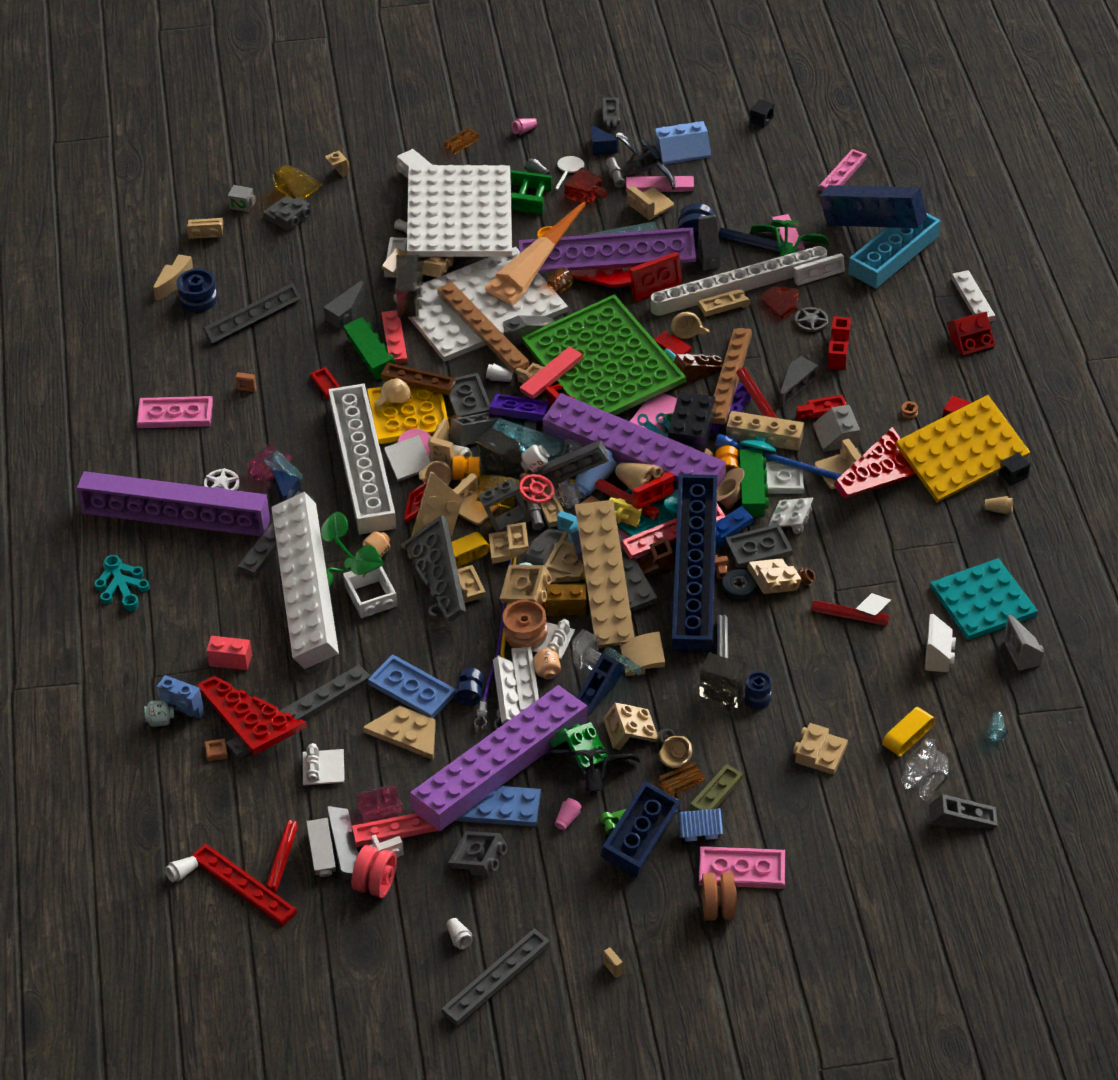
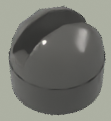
M662 729L659 731L657 739L663 744L667 738L675 736V733L671 729Z

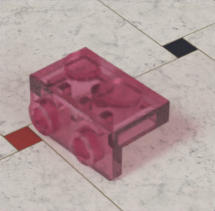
M269 444L247 462L246 465L253 479L269 481L273 479V470L280 471L285 469L287 464L293 459L290 454L280 453L274 444Z
M395 784L356 794L358 810L363 822H373L384 817H395L399 813L404 812Z

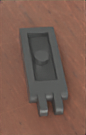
M619 97L603 98V125H607V129H610V125H613V129H617V125H620Z

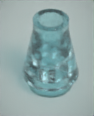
M995 712L991 716L987 735L992 741L1000 742L1005 739L1008 731L1003 714Z

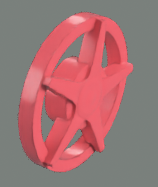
M531 474L521 480L519 492L530 503L543 504L552 499L554 486L548 478L542 475ZM530 479V487H522L523 483ZM534 479L542 480V481H544L546 484H542L541 482H537V481H535ZM547 487L551 489L549 496L544 492V489ZM525 492H529L532 495V498L529 497ZM541 496V497H543L544 499H535V498Z

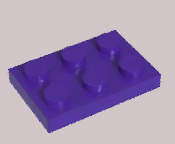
M496 394L489 407V414H494L496 417L509 416L516 420L529 419L532 422L543 421L542 419L549 410L550 401Z

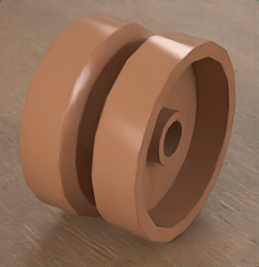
M524 599L517 600L505 608L502 617L505 640L513 648L531 647V650L541 646L548 635L546 614L542 605L534 600Z
M733 872L721 873L719 886H717L714 873H702L704 921H716L718 907H720L723 920H735L737 893Z

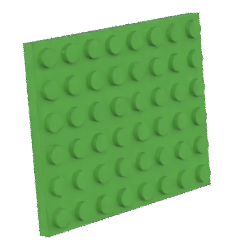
M615 294L522 336L523 344L543 367L569 346L582 353L583 359L555 381V383L563 386L561 390L565 395L573 396L581 402L612 415L620 414L687 382L686 376Z

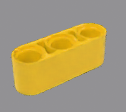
M479 532L471 533L452 542L457 568L485 556L490 550V545Z
M919 707L914 708L886 734L882 745L899 757L902 756L932 728L935 718Z

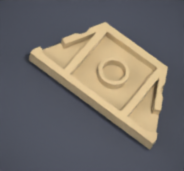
M433 472L429 474L411 537L440 515L447 518L450 536L453 534L463 499Z
M565 531L545 564L552 577L551 583L578 582L582 580L584 566L576 553L574 544L569 542L568 532Z
M399 706L364 726V733L433 760L436 721L433 718Z

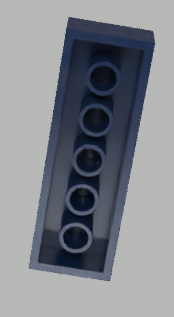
M828 185L819 195L828 226L919 228L927 219L920 187Z

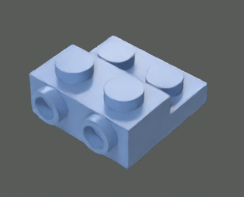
M164 675L156 686L159 699L169 703V706H173V710H178L190 717L201 719L205 713L200 688Z

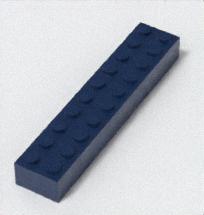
M679 474L672 628L673 651L712 652L717 475Z

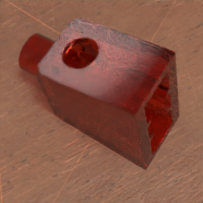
M583 167L564 184V196L566 199L578 202L585 201L586 204H591L596 197L604 200L607 195V190L602 189L601 177Z

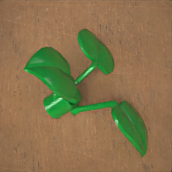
M772 220L771 225L755 224L751 226L750 234L775 232L780 257L797 252L800 241L823 243L829 246L828 238L821 234H803V236L798 237L795 246H793V243L788 242V227H800V222L793 220ZM778 227H785V242L782 245L779 236L780 228Z
M341 512L333 513L321 528L322 539L326 542H331L335 539L336 543L349 557L344 562L345 570L332 567L326 568L329 587L333 581L331 571L340 573L352 571L355 575H364L384 565L375 547L366 545L360 548L354 557L340 542L339 537L344 536L348 530L347 518Z

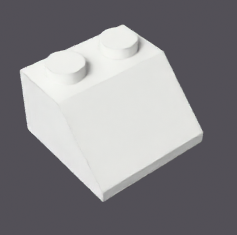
M930 614L925 670L949 672L950 664L954 665L955 653H951V649L955 650L956 638H952V629L934 614Z

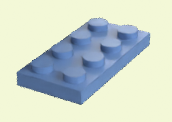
M393 654L368 679V685L430 718H434L455 696L456 690Z
M500 786L454 821L537 827L541 789Z

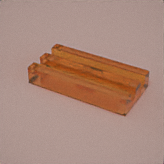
M467 127L446 140L444 147H449V150H453V153L456 154L480 139L479 134Z
M695 761L659 776V783L669 795L705 780V775L701 773L699 767L697 768Z

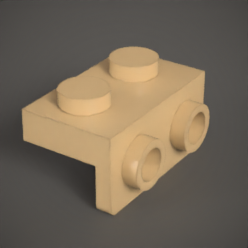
M223 218L188 220V238L223 237Z
M473 565L457 569L464 603L486 597V591Z

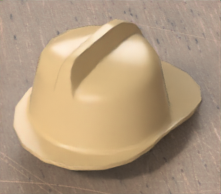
M740 467L727 472L718 486L717 501L727 509H731L741 498L740 483L744 477V470Z

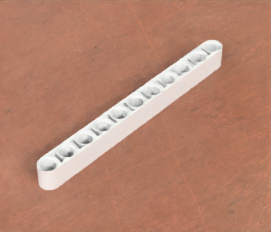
M817 246L655 292L651 295V313L660 316L698 305V300L737 289L748 291L793 278V267L826 258L827 250L824 247Z

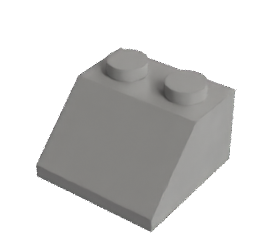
M850 405L833 407L813 423L814 431L823 452L842 449V440L848 438L854 446H859L860 428Z

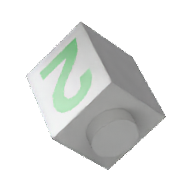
M233 185L228 194L229 209L249 212L256 201V197L253 195V188Z

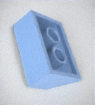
M704 121L655 129V146L663 165L711 157L708 131Z

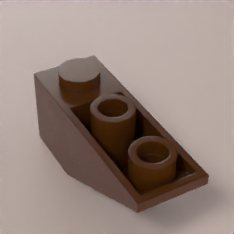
M677 354L673 361L686 376L687 382L685 383H692L718 373L722 370L723 366L722 359L716 355Z

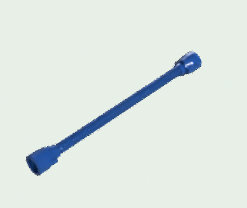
M721 434L717 436L715 441L716 449L722 446L735 447L739 452L740 449H754L733 441L734 438ZM762 451V456L766 457V460L782 463L786 466L802 469L837 480L842 475Z

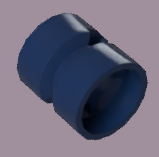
M464 668L459 671L455 690V699L458 703L465 706H473L480 702L484 675L481 671L475 668Z
M762 671L750 673L745 683V702L754 709L766 708L771 702L772 679L767 673Z

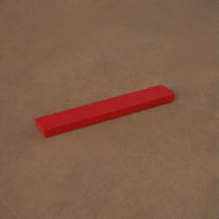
M206 843L191 855L196 858L199 867L283 927L297 914L295 907Z

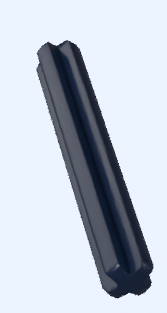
M723 227L719 230L718 236L720 238L779 251L776 240Z

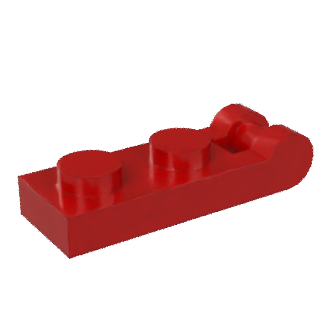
M671 472L663 473L662 477L633 489V507L640 509L674 493V486L672 485L674 474Z

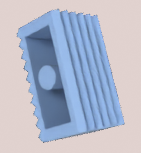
M720 808L677 813L679 837L685 838V842L697 841V836H705L706 840L718 839V834H723Z

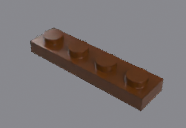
M387 363L381 373V380L389 381L398 378L408 386L450 395L456 384L455 378L392 363Z

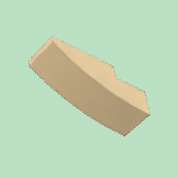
M178 254L173 265H165L153 286L155 300L159 301L177 289L179 275L193 269L191 256Z

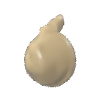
M691 312L679 313L671 323L672 332L681 339H689L698 334L706 335L710 332V330L702 326L700 319Z
M398 378L385 382L381 388V396L374 405L383 406L386 402L405 403L411 396L408 385Z
M439 460L431 461L419 472V479L423 483L428 481L430 472H433L447 485L452 480L451 468L448 464Z

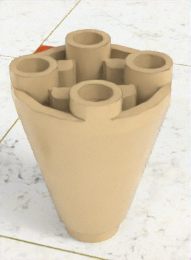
M629 462L618 464L615 470L616 476L631 491L662 477L663 473H665L661 467L656 465Z

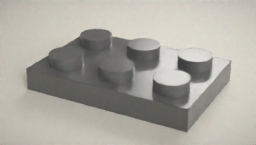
M475 373L456 377V384L450 395H447L454 415L465 417L489 412L491 404L479 374Z
M779 524L725 537V544L738 569L747 567L749 562L781 559L793 555V550Z

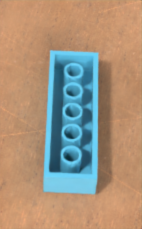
M926 213L927 219L919 228L886 227L849 258L848 274L875 289L878 288L939 237L941 220Z

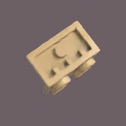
M444 418L441 424L437 425L434 435L428 440V447H430L429 459L431 461L439 460L445 462L453 473V443L449 442L448 419Z
M848 438L842 440L840 454L815 462V467L843 474L862 456ZM823 477L830 489L836 488L834 486L836 479Z
M615 702L603 717L613 749L620 750L630 737L653 742L658 741L657 732L648 709Z

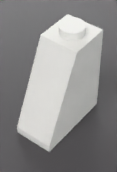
M328 818L306 821L315 875L319 874L320 877L330 876L332 872H336Z

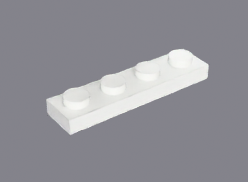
M969 270L953 273L952 281L972 315L987 311L989 322L995 321L994 312Z
M531 647L511 649L520 712L539 699Z
M497 656L493 659L501 723L505 724L520 713L513 662Z

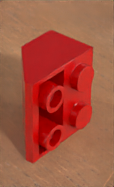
M987 311L946 322L950 339L961 355L995 346Z

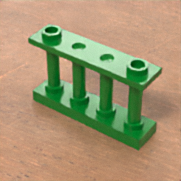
M510 170L511 185L521 187L519 193H511V210L543 215L544 197L542 195L544 190L552 191V176ZM527 189H537L535 196L525 195Z

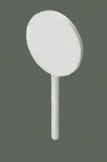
M566 156L558 161L557 166L564 174L555 187L556 191L568 173L579 172L584 168V161L575 156Z

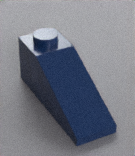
M603 653L600 655L577 696V699L587 705V714L589 715L613 689L625 669L619 661Z

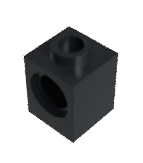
M759 99L750 109V123L764 128L774 117V104Z
M1020 453L1001 461L999 475L1010 486L1029 477L1030 463Z

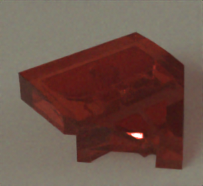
M773 286L761 294L760 298L772 311L783 319L793 310H798L797 304L801 291L794 288Z

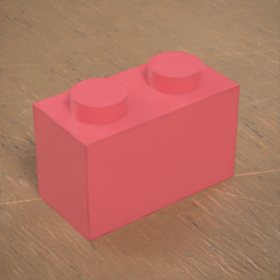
M211 636L206 650L209 666L248 670L252 658L250 640Z

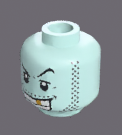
M162 700L149 701L148 705L144 706L145 723L149 722L151 727L167 726L170 723V718H174L173 706H169V703H165Z

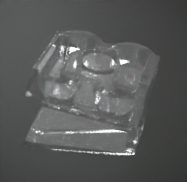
M925 738L909 756L905 764L906 770L901 777L905 788L908 789L919 785V796L923 800L928 801L947 781L949 776V758L937 750L936 739Z

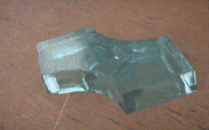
M606 647L602 652L619 661L626 669L637 676L643 670L642 667L611 647Z

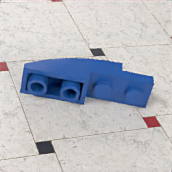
M742 506L716 522V549L726 545L725 537L739 534V531L754 522L753 517Z

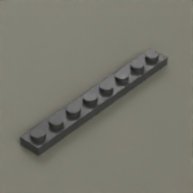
M358 664L280 711L285 714L287 712L292 714L293 718L298 721L300 719L305 721L366 685L371 676ZM238 736L226 742L227 749L237 760L251 752Z

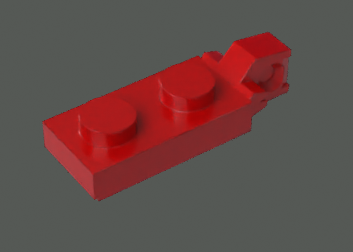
M842 394L808 400V403L803 406L796 407V416L798 419L821 417L831 408L844 406L847 403Z

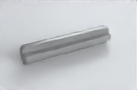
M726 615L717 616V662L719 664L728 663V617Z

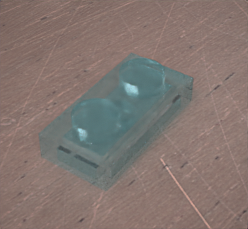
M278 450L268 455L264 460L272 470H278L299 477L300 480L303 477L298 469Z

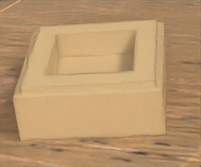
M610 947L604 950V965L614 977L618 978L623 975V962Z

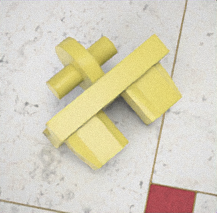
M611 497L609 499L614 501L618 524L624 522L634 527L639 525L643 508L636 509L621 498L615 499Z

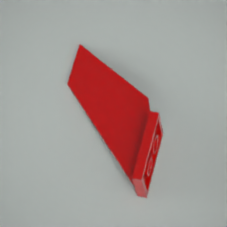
M677 252L638 266L553 272L563 276L567 274V277L611 288L631 285L633 299L636 302L651 297L655 292L682 285L680 257Z

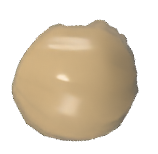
M684 736L667 738L659 752L661 762L670 768H681L686 765L692 756L690 741Z

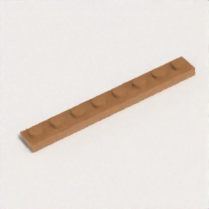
M453 282L437 288V294L513 373H516L515 370L517 368L525 369L529 367L528 359Z
M738 328L733 330L714 393L716 397V412L713 424H726L739 381L736 372L739 368L743 367L752 337L751 329Z

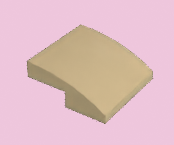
M526 522L507 525V531L489 534L492 564L515 558L529 549Z
M660 632L639 635L629 639L628 642L620 644L625 676L645 674V669L665 667Z

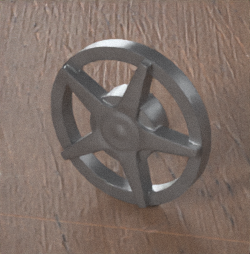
M801 308L795 315V324L803 331L818 332L826 328L828 316L821 308ZM801 314L805 316L804 318L798 320V317ZM818 314H821L825 319L818 317ZM818 322L824 323L820 327L814 328V326H816ZM800 323H805L807 326H811V328L805 327Z

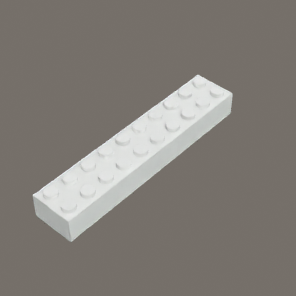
M365 383L329 389L331 411L359 535L374 531L397 529L395 510Z
M303 492L272 506L292 657L306 669L338 655L339 651L316 503Z

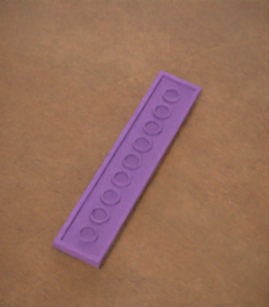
M693 228L561 237L538 273L638 266L674 252L679 254L680 263L696 262ZM537 239L519 240L520 253Z

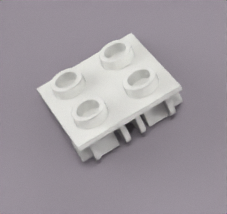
M813 497L779 501L768 526L779 524L780 527L791 526L795 534L801 533L804 525L807 523L809 513L812 511L811 503Z
M566 619L559 621L558 625L547 622L548 635L541 646L532 649V651L538 652L541 649L548 648L555 651L559 659H562L575 632V629L570 628L569 621Z
M309 744L306 752H303V785L345 783L344 749L319 751L316 744Z

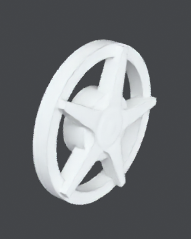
M225 468L209 473L204 480L205 487H208L207 483L209 480L214 482L211 486L212 488L229 490V483L235 481V486L230 490H237L239 487L238 475ZM225 474L232 475L233 477L228 478Z

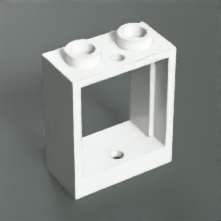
M382 566L364 576L355 575L352 571L343 573L344 586L360 618L397 607L396 592ZM380 582L385 595L361 602L355 589Z

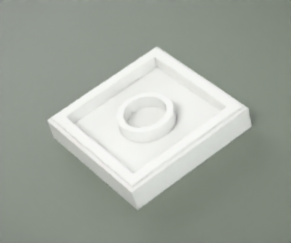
M419 435L384 448L398 482L418 475L431 462Z
M766 462L767 482L765 484H768V494L804 493L802 469L800 470L777 462Z

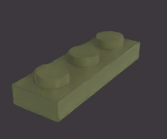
M726 764L691 802L690 809L693 811L716 809L741 782L743 773Z

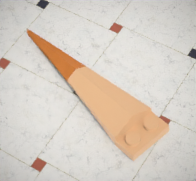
M585 201L499 270L496 276L485 286V291L511 306L517 303L526 293L531 282L558 241L586 206Z

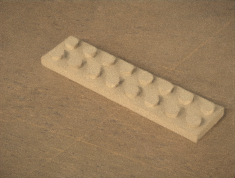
M607 500L575 504L595 647L620 646V644L628 642L629 639L634 637L614 501Z

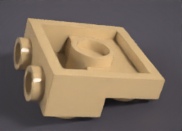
M414 257L407 265V272L440 278L453 265L454 257Z
M783 558L749 562L747 566L763 594L795 591L802 580L794 566H787Z
M509 565L500 600L502 603H513L517 600L528 599L542 605V602H545L547 599L546 586L551 584V574L544 565Z
M809 723L808 727H803L801 731V743L796 742L793 753L796 754L795 763L834 775L846 750L848 740L829 734V728Z

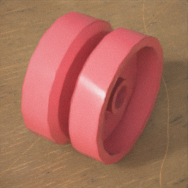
M363 846L354 864L351 879L352 889L361 893H366L369 890L372 896L385 897L395 875L396 854L387 850L379 853L376 847Z

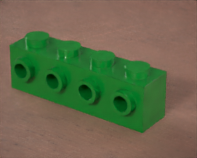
M363 317L344 325L347 339L376 381L381 379V373L387 363L395 364L392 354L388 355L385 344L380 343L381 340L378 334L373 333L370 322L366 323Z
M740 449L739 464L740 468L744 470V477L740 483L742 491L741 506L752 517H765V509H769V498H765V495H768V484H764V482H767V470H763V468H766V457L762 456V449Z

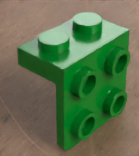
M591 722L581 726L579 723L568 728V730L564 728L555 733L557 737L550 740L553 748L568 743L572 752L577 750L605 749ZM607 753L595 754L593 756L594 765L603 762V758L608 757ZM574 755L580 768L590 767L589 757Z

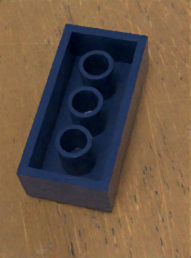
M644 781L604 843L600 857L638 877L676 816L681 801Z

